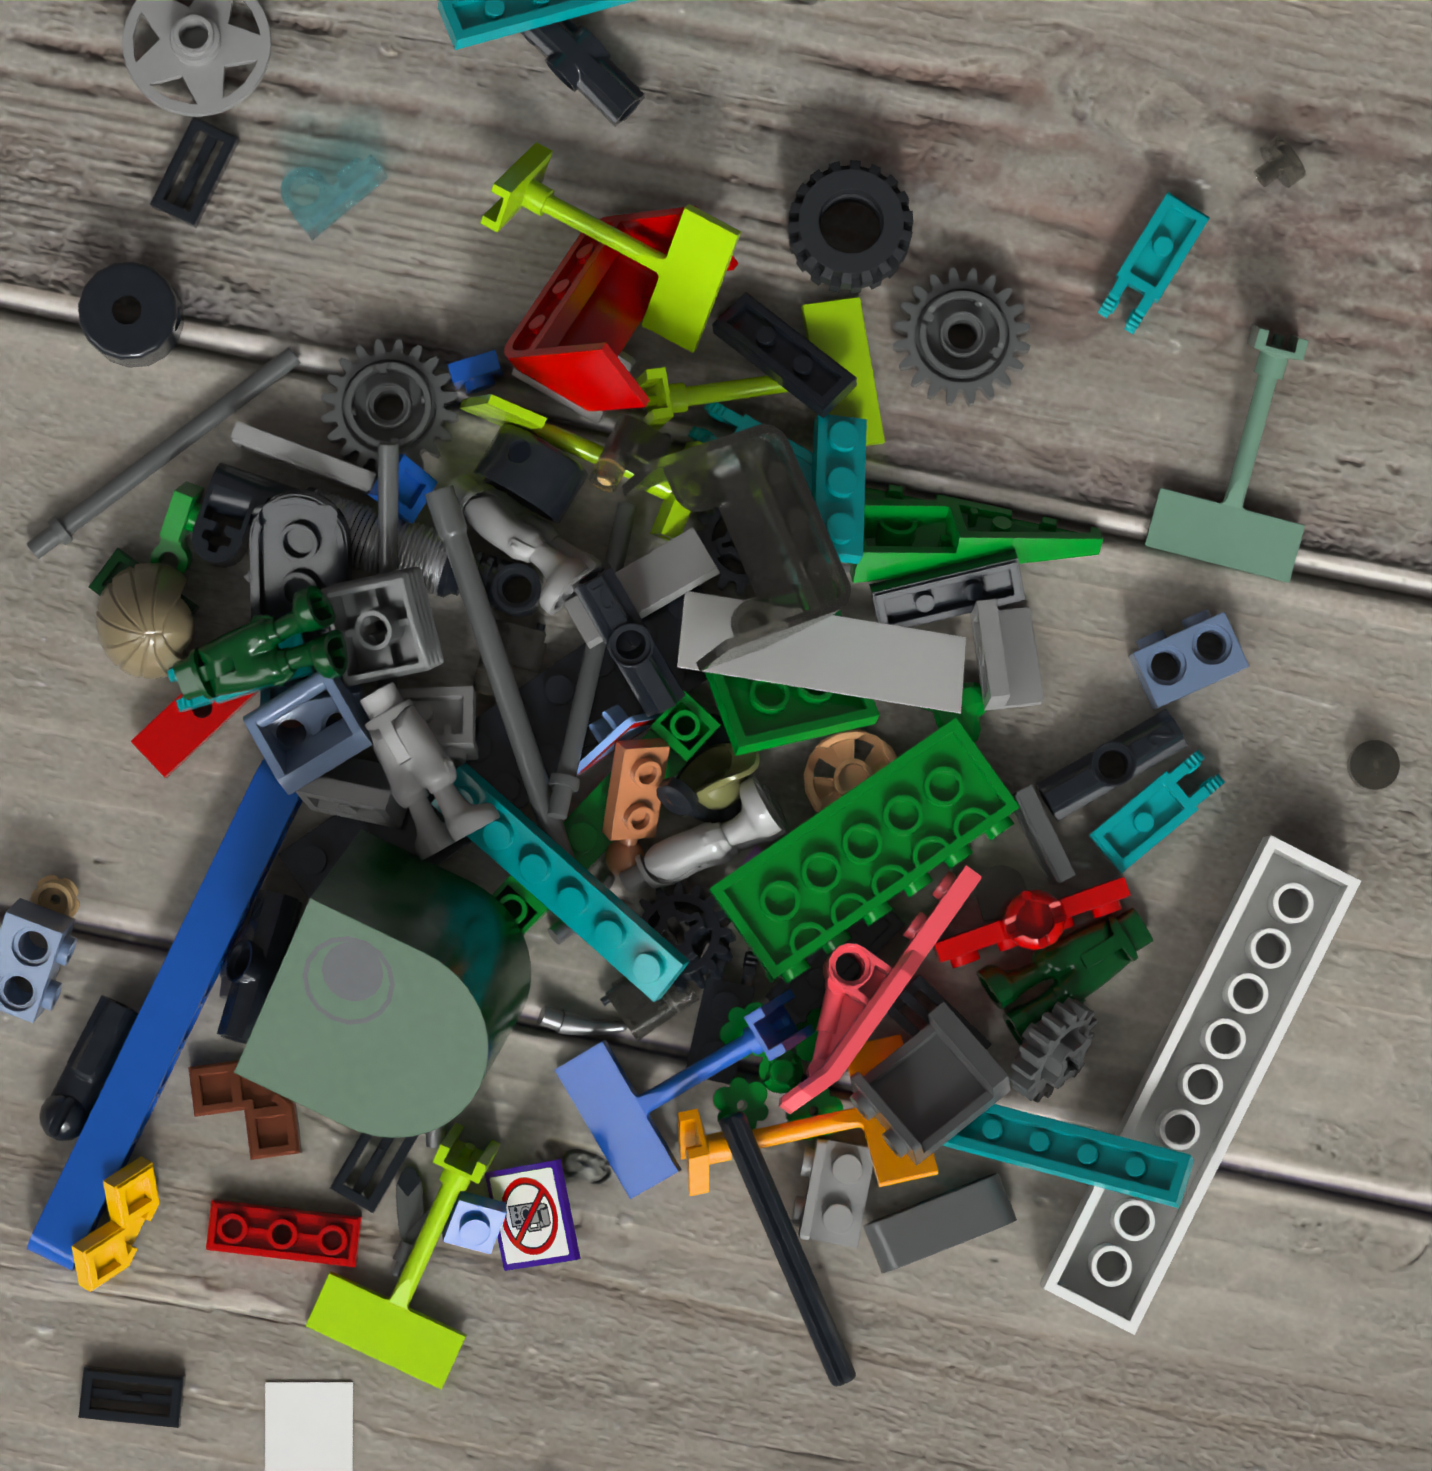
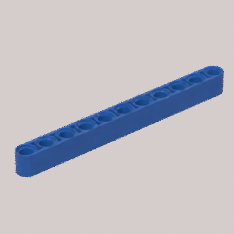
M265 758L253 776L28 1242L27 1250L71 1271L76 1268L72 1245L96 1230L107 1207L103 1180L127 1165L214 986L228 953L257 897L258 890H260L303 800L296 792L290 795L287 794L275 778Z

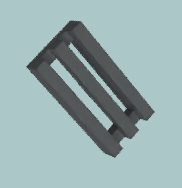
M1030 785L1012 794L1020 806L1015 815L1049 884L1053 886L1075 876L1076 874L1033 786Z

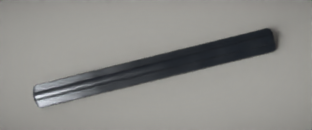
M742 1111L728 1114L719 1121L721 1130L828 1379L834 1387L844 1385L856 1377V1372L745 1114Z

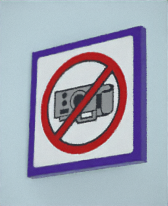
M561 1159L485 1173L489 1198L506 1202L507 1214L497 1237L504 1271L581 1259Z

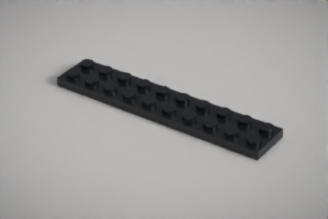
M700 586L690 590L691 592L704 594ZM683 594L642 618V620L647 625L652 638L682 690L689 694L708 681L704 671L677 667L685 596ZM635 630L622 632L616 640L617 649L627 652L635 650L642 640V634ZM586 643L519 688L549 780L551 774L557 772ZM607 646L605 647L580 761L599 745L589 725L601 719L604 711L619 705L628 717L645 714L618 665L611 657ZM495 704L475 718V741L478 746V759L466 760V763L520 810L528 805L530 800L498 705ZM427 789L429 795L427 798L431 804L435 797ZM431 805L439 819L445 822L443 814ZM409 807L401 829L334 815L278 853V855L307 898L310 899L361 829L418 856L415 851L417 832ZM465 836L425 860L439 866L473 841Z

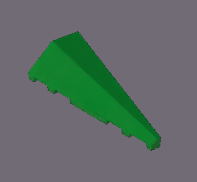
M890 484L887 491L865 487L863 557L859 564L847 563V565H851L849 573L852 582L860 583L893 579L1014 549L1019 564L1099 555L1103 537L1099 528L1091 527L1088 533L1057 528V519L1043 517L1040 524L1012 518V510L944 495L937 494L935 500L903 495V487Z

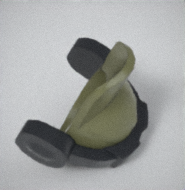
M710 714L721 726L706 742L709 747L696 754L683 768L677 778L669 777L663 779L656 789V793L662 804L677 815L684 816L688 814L703 822L722 823L740 813L739 809L742 806L739 788L741 783L748 779L747 776L758 768L760 753L756 751L735 756L721 716Z

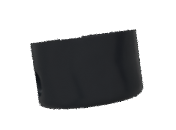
M134 261L113 263L97 271L84 286L78 303L79 325L88 342L110 362L128 368L150 366L165 358L177 345L184 326L183 305L171 284L154 268ZM123 296L135 297L141 304L140 317L132 324L119 323L113 316L114 303Z
M504 423L500 427L474 470V473L478 476L485 477L483 481L495 486L494 488L500 491H504L522 506L558 524L588 476L586 469L573 458L538 436L511 423Z

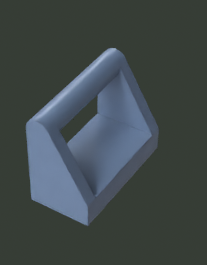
M318 671L243 716V721L275 778L288 795L373 745L370 730H367L365 726L370 721L366 712L339 677L334 679L324 678ZM327 689L343 718L286 752L266 726Z

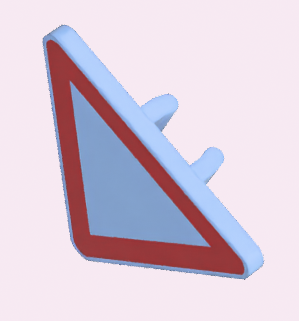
M619 705L604 711L601 719L589 725L599 745L579 762L577 775L613 753L616 741L633 740L648 730L661 714H655L647 717L646 714L628 717Z

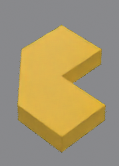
M142 1156L103 1180L110 1221L72 1245L78 1283L89 1292L130 1266L138 1249L133 1244L145 1220H152L160 1201L153 1163Z

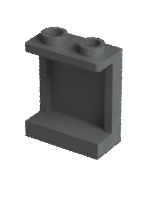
M945 1002L928 1014L929 1025L866 1075L862 1076L857 1071L850 1077L854 1092L850 1099L866 1120L869 1121L875 1117L886 1129L882 1137L890 1149L899 1158L907 1154L916 1166L1011 1091L1009 1075Z

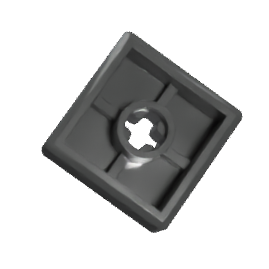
M416 566L339 582L321 589L332 605L336 615L335 622L328 626L329 632L332 630L341 631L346 642L348 667L346 672L341 675V680L346 687L429 671L443 664L444 658L420 567ZM377 621H383L387 627V631L379 630L377 627Z

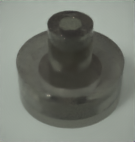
M1276 136L1260 148L1265 163L1254 170L1253 173L1263 187L1278 179L1284 186L1290 188L1306 176V170L1300 158L1282 137Z
M1369 740L1359 744L1352 750L1348 757L1347 770L1351 780L1358 787L1370 791L1380 790L1395 781L1400 770V760L1395 749L1388 743L1380 740ZM1374 760L1378 762L1377 769L1373 766Z

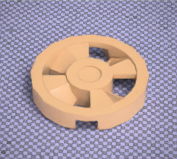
M860 729L834 733L821 740L809 755L803 774L805 794L816 813H819L895 760L897 756L893 748L876 735ZM855 740L864 741L874 746L865 761L854 759ZM819 758L836 769L833 778L814 777V769Z

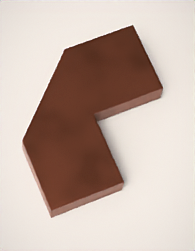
M239 1060L188 1067L194 1117L244 1110L250 1160L302 1153L296 1103L234 1073Z

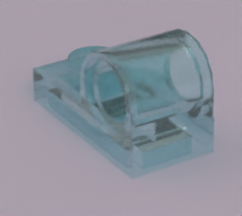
M372 154L363 161L357 157L347 163L337 173L336 177L339 181L333 186L317 170L309 167L296 168L285 176L280 188L281 197L290 214L311 241L388 179L383 167ZM304 184L315 185L319 188V195L314 203L302 206L294 202L295 191Z

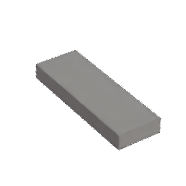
M236 421L230 436L232 442L237 447L365 495L369 494L378 479V475L374 472Z
M692 527L617 571L616 575L640 617L644 618L720 572ZM576 595L564 602V606L589 649L603 642L578 596Z

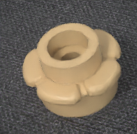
M56 875L45 876L38 881V888L31 893L32 903L69 917H73L78 912L80 901L77 899L79 891L75 883L68 878L59 879ZM52 895H58L60 902H52Z

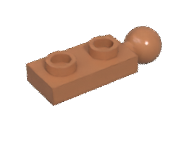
M661 738L616 741L602 833L610 841H613L606 850L605 861L609 870L619 876L620 872L626 871L637 864L635 861L636 855L641 853L643 857L645 856L642 846L638 843V839L655 838L661 805L656 789L662 780L665 779L670 746Z

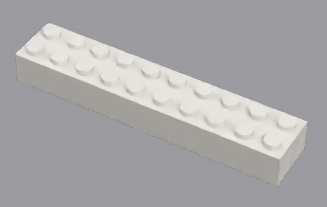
M1272 835L1262 838L1114 1134L1190 1154L1195 1161L1181 1206L1176 1208L1088 1185L1039 1283L1043 1289L1135 1335L1361 880Z

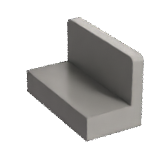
M997 599L976 601L970 618L984 711L1040 705L1044 700L1031 610L1027 607L998 610Z
M353 757L295 791L310 810L401 829L407 809L401 807L392 796L391 786L381 763Z

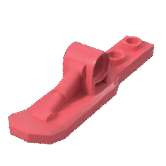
M967 865L957 875L950 871L945 874L931 894L938 899V902L928 916L919 911L903 933V936L910 941L892 966L886 964L866 948L852 943L839 946L827 957L823 965L826 990L816 1029L818 1036L812 1062L806 1069L808 1078L779 1098L780 1108L791 1114L841 1078L982 878L981 875ZM849 956L858 962L860 967L858 980L846 981L837 974L836 961L839 957Z

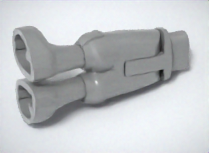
M468 474L454 478L447 485L454 486L463 516L484 539L501 549L512 559L527 563L532 562L541 570L546 578V583L540 593L539 602L548 614L554 615L564 606V602L576 596L572 585L579 581L582 576L596 568L604 567L602 562L591 553L583 551L560 538V534L551 523L535 516L507 493L494 488L495 486L486 482L479 485Z
M394 682L360 700L370 719L365 726L367 730H370L372 743L390 783L392 796L401 807L405 809L409 807L417 832L415 851L421 861L500 818V814L493 804H470L462 797L453 783L456 780V768L450 757L446 756L434 732L418 710L411 706L413 704L411 699L403 700ZM427 789L437 800L445 822L439 819L427 798L429 796Z
M752 776L740 785L739 794L742 809L736 817L724 824L720 822L701 823L692 829L671 835L654 844L644 857L641 853L636 855L635 861L637 864L619 873L621 882L626 890L635 893L647 886L656 889L658 887L664 888L674 885L705 868L730 862L735 855L741 852L740 850L783 838L789 833V827L783 811L770 788L766 784L761 786L755 776Z

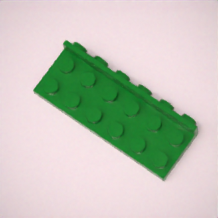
M955 717L713 885L709 891L763 966L769 981L772 983L779 977H782L787 984L811 967L806 958L823 948L826 954L829 955L839 946L849 941L852 937L847 930L863 919L870 926L893 910L888 901L903 890L910 898L934 880L929 875V872L945 862L949 869H952L973 854L974 851L969 844L983 834H986L991 841L1013 826L1015 823L1010 816L1020 806Z

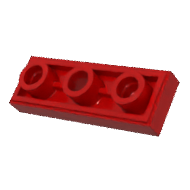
M258 692L220 704L213 702L211 703L212 711L205 718H200L196 713V709L179 712L176 700L182 698L183 694L181 693L131 740V743L164 778H168Z
M213 1199L211 1202L206 1250L356 1267L363 1216ZM280 1224L287 1225L292 1231V1238L287 1243L281 1242L276 1238L275 1230Z

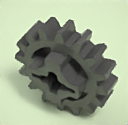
M1068 997L1063 1004L1057 1002L1052 1012H1045L1040 1021L1035 1024L1031 1022L1022 1035L1024 1038L1022 1045H1020L1019 1052L1011 1066L1015 1069L1009 1077V1081L1013 1083L1012 1088L1028 1100H1034L1038 1103L1043 1096L1049 1098L1054 1088L1059 1089V1087H1062L1065 1080L1071 1076L1075 1078L1085 1064L1083 1059L1095 1034L1091 1031L1097 1023V1019L1093 1017L1095 1012L1078 1000Z

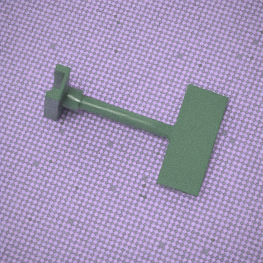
M1252 324L1247 344L1260 350L1254 373H1257L1258 377L1225 498L1222 502H1215L1160 487L1144 545L1289 583L1305 525L1246 510L1243 505L1277 380H1283L1288 359L1304 360L1309 341L1300 336L1290 334L1287 348H1283L1285 336L1274 333L1272 343L1268 344L1266 342L1269 330Z

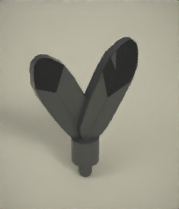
M412 1167L403 1169L396 1185L397 1218L402 1240L392 1258L397 1260L392 1270V1274L395 1277L401 1275L430 1211L429 1209L423 1215L422 1182Z

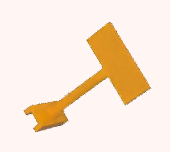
M901 1034L867 1041L847 1068L849 1077L857 1071L862 1076L866 1075L903 1045ZM856 1107L752 1130L761 1149L848 1129L862 1128L879 1187L938 1174L934 1153L917 1166L907 1154L899 1158L882 1137L886 1129L875 1117L869 1121L866 1120ZM698 1108L678 1112L679 1155L681 1160L687 1159L689 1195L694 1196L708 1193L709 1165L732 1160L731 1150L722 1131L706 1134Z

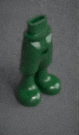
M315 586L298 589L294 594L293 610L286 615L278 618L269 614H256L249 620V623L233 629L201 647L194 648L190 651L188 658L173 664L174 674L183 696L187 700L202 695L207 699H212L220 695L247 691L269 684L283 686L285 682L295 675L298 668L314 666L324 678L334 679L343 675L348 667V654L344 636L339 630H332L291 648L279 647V644L289 637L331 626L336 619L332 605L319 588Z
M1132 907L1116 918L1109 914L1101 920L1058 939L1050 946L1036 950L1032 955V962L1021 968L1003 970L996 965L990 964L985 965L976 973L985 992L999 1009L1008 1006L1020 995L1042 981L1054 980V983L1049 986L1048 990L1003 1014L1008 1030L1020 1046L1024 1039L1022 1035L1031 1022L1035 1024L1040 1021L1045 1012H1052L1057 1002L1063 1004L1068 997L1084 1004L1085 998L1106 984L1130 962L1137 960V951L1154 940L1141 917Z

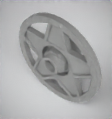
M136 0L127 16L122 37L125 64L135 85L157 106L183 116L202 117L215 115L240 104L261 82L268 68L271 56V32L264 10L258 0L242 1L253 13L260 35L230 24L233 0H194L189 7L175 0ZM143 14L159 40L136 62L134 37L139 19ZM256 63L245 83L224 98L225 68ZM183 78L197 104L172 100L151 86Z

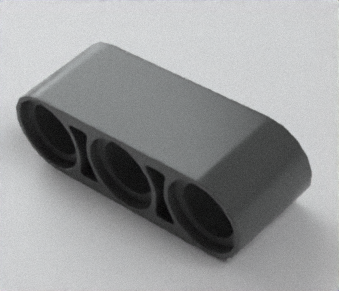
M998 1172L865 1224L863 1227L881 1273H886L1004 1227L1016 1221L1017 1218Z

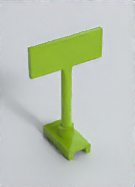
M535 142L493 183L491 192L501 198L482 216L480 224L498 233L524 207L539 216L546 213L657 272L659 278L641 326L694 353L702 337L742 231L688 204L684 208L668 254H664L554 196L555 190L542 184L553 151Z
M860 297L802 305L801 311L806 339L857 377V386L829 414L867 419L866 446L884 444L885 438ZM666 367L646 369L636 379V382L649 397L650 401L646 407H643L647 408V415L635 425V429L643 434L656 433L674 417V413L688 411V406L786 393L788 391L768 375L685 386L684 382L668 384Z
M493 394L462 399L459 409L498 426H502L504 423L519 426L556 448L644 485L646 492L663 499L650 534L665 541H670V539H674L683 533L716 451V448L700 441L686 442L675 472L658 464L652 469L642 468L634 459L623 454L619 455L616 460L620 465L619 469L612 470L605 465V461L613 459L615 455L613 450L563 428L546 424V417Z
M456 1122L440 1144L432 1162L443 1167L439 1180L442 1182L441 1187L391 1296L386 1297L330 1271L306 1323V1327L441 1390L467 1334L412 1309L409 1304L460 1191H466L471 1181L480 1183L501 1144L492 1139L485 1151L475 1148L471 1143L462 1142L459 1138L465 1126Z

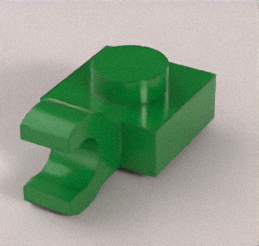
M186 481L174 490L159 537H161L160 542L151 554V563H162L165 552H172L178 557L179 561L176 569L183 574L189 569L192 563V552L186 544L185 538L190 532H193L202 506L200 501L205 488Z

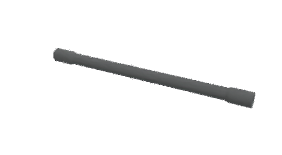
M451 485L425 494V498L437 534L443 541L538 827L575 859L563 820L547 815L552 787L549 786V778L467 536V525L454 486Z

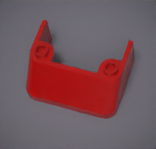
M685 207L606 216L599 220L664 254H668ZM581 232L506 343L504 348L505 356L517 371L586 411L646 407L650 401L649 397L619 360L618 356L646 314L659 278L657 272ZM734 256L731 258L727 271L734 270L738 265Z

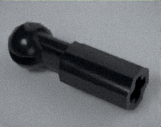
M101 995L51 1095L41 1106L39 1120L46 1135L58 1141H71L80 1136L139 1012L117 1000Z

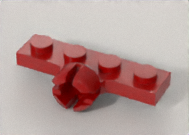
M1118 877L1056 899L1049 892L1038 889L1023 891L1014 896L1008 903L1004 918L937 941L933 949L938 962L942 963L950 960L953 969L981 959L978 950L996 943L1000 952L1017 946L1030 950L1042 949L1054 944L1063 933V930L1075 926L1072 916L1089 910L1092 911L1094 919L1122 909L1120 899L1129 897L1131 894L1125 877Z

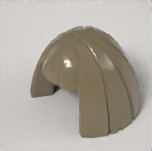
M157 562L136 564L134 568L128 567L120 571L112 578V583H108L102 591L97 604L98 611L96 612L98 638L106 655L115 666L119 665L120 669L125 673L137 678L143 676L145 679H159L168 676L167 671L173 668L175 662L189 657L190 652L185 649L193 640L195 622L190 608L181 598V594L188 581V578L181 571L167 564L162 566L161 563Z

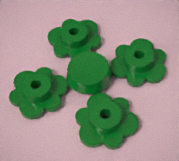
M751 1002L744 1009L741 1007L731 1008L728 1012V1020L730 1022L725 1023L719 1032L721 1041L726 1045L742 1036L743 1029L749 1026L744 1017L763 1004ZM821 1008L812 1009L807 1014L806 1022H799L796 1025L798 1031L809 1024L816 1031ZM818 1031L796 1045V1054L789 1050L769 1061L765 1052L759 1055L751 1053L754 1056L763 1057L759 1065V1077L762 1083L757 1081L747 1083L742 1077H734L731 1079L729 1087L718 1088L713 1094V1104L720 1110L717 1115L718 1123L721 1118L736 1111H742L745 1114L752 1130L756 1128L757 1121L765 1120L769 1113L768 1107L763 1104L767 1099V1089L771 1092L782 1094L789 1092L800 1083L803 1075V1066L800 1059L812 1061ZM827 1088L793 1113L789 1114L786 1112V1119L790 1122L843 1110V1104L837 1097L830 1096V1090ZM743 1100V1107L738 1109L737 1103ZM811 1107L816 1108V1111L813 1115H810L809 1113ZM811 1137L803 1140L809 1141L815 1139L816 1137Z

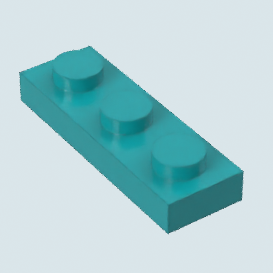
M828 414L824 418L817 415L814 420L809 558L859 564L863 557L867 419Z

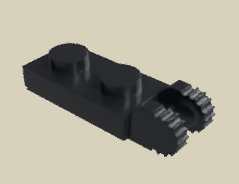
M729 943L724 944V946L730 951L731 948L729 947ZM750 948L745 952L741 984L721 980L722 975L719 978L712 974L710 977H706L686 1068L723 1047L725 1044L721 1041L719 1032L725 1023L730 1022L728 1020L729 1010L733 1007L744 1009L747 1004L752 1002L755 991L752 983L758 959ZM719 959L716 965L723 974L724 965L728 961ZM739 1061L707 1080L729 1085L731 1079L736 1075Z

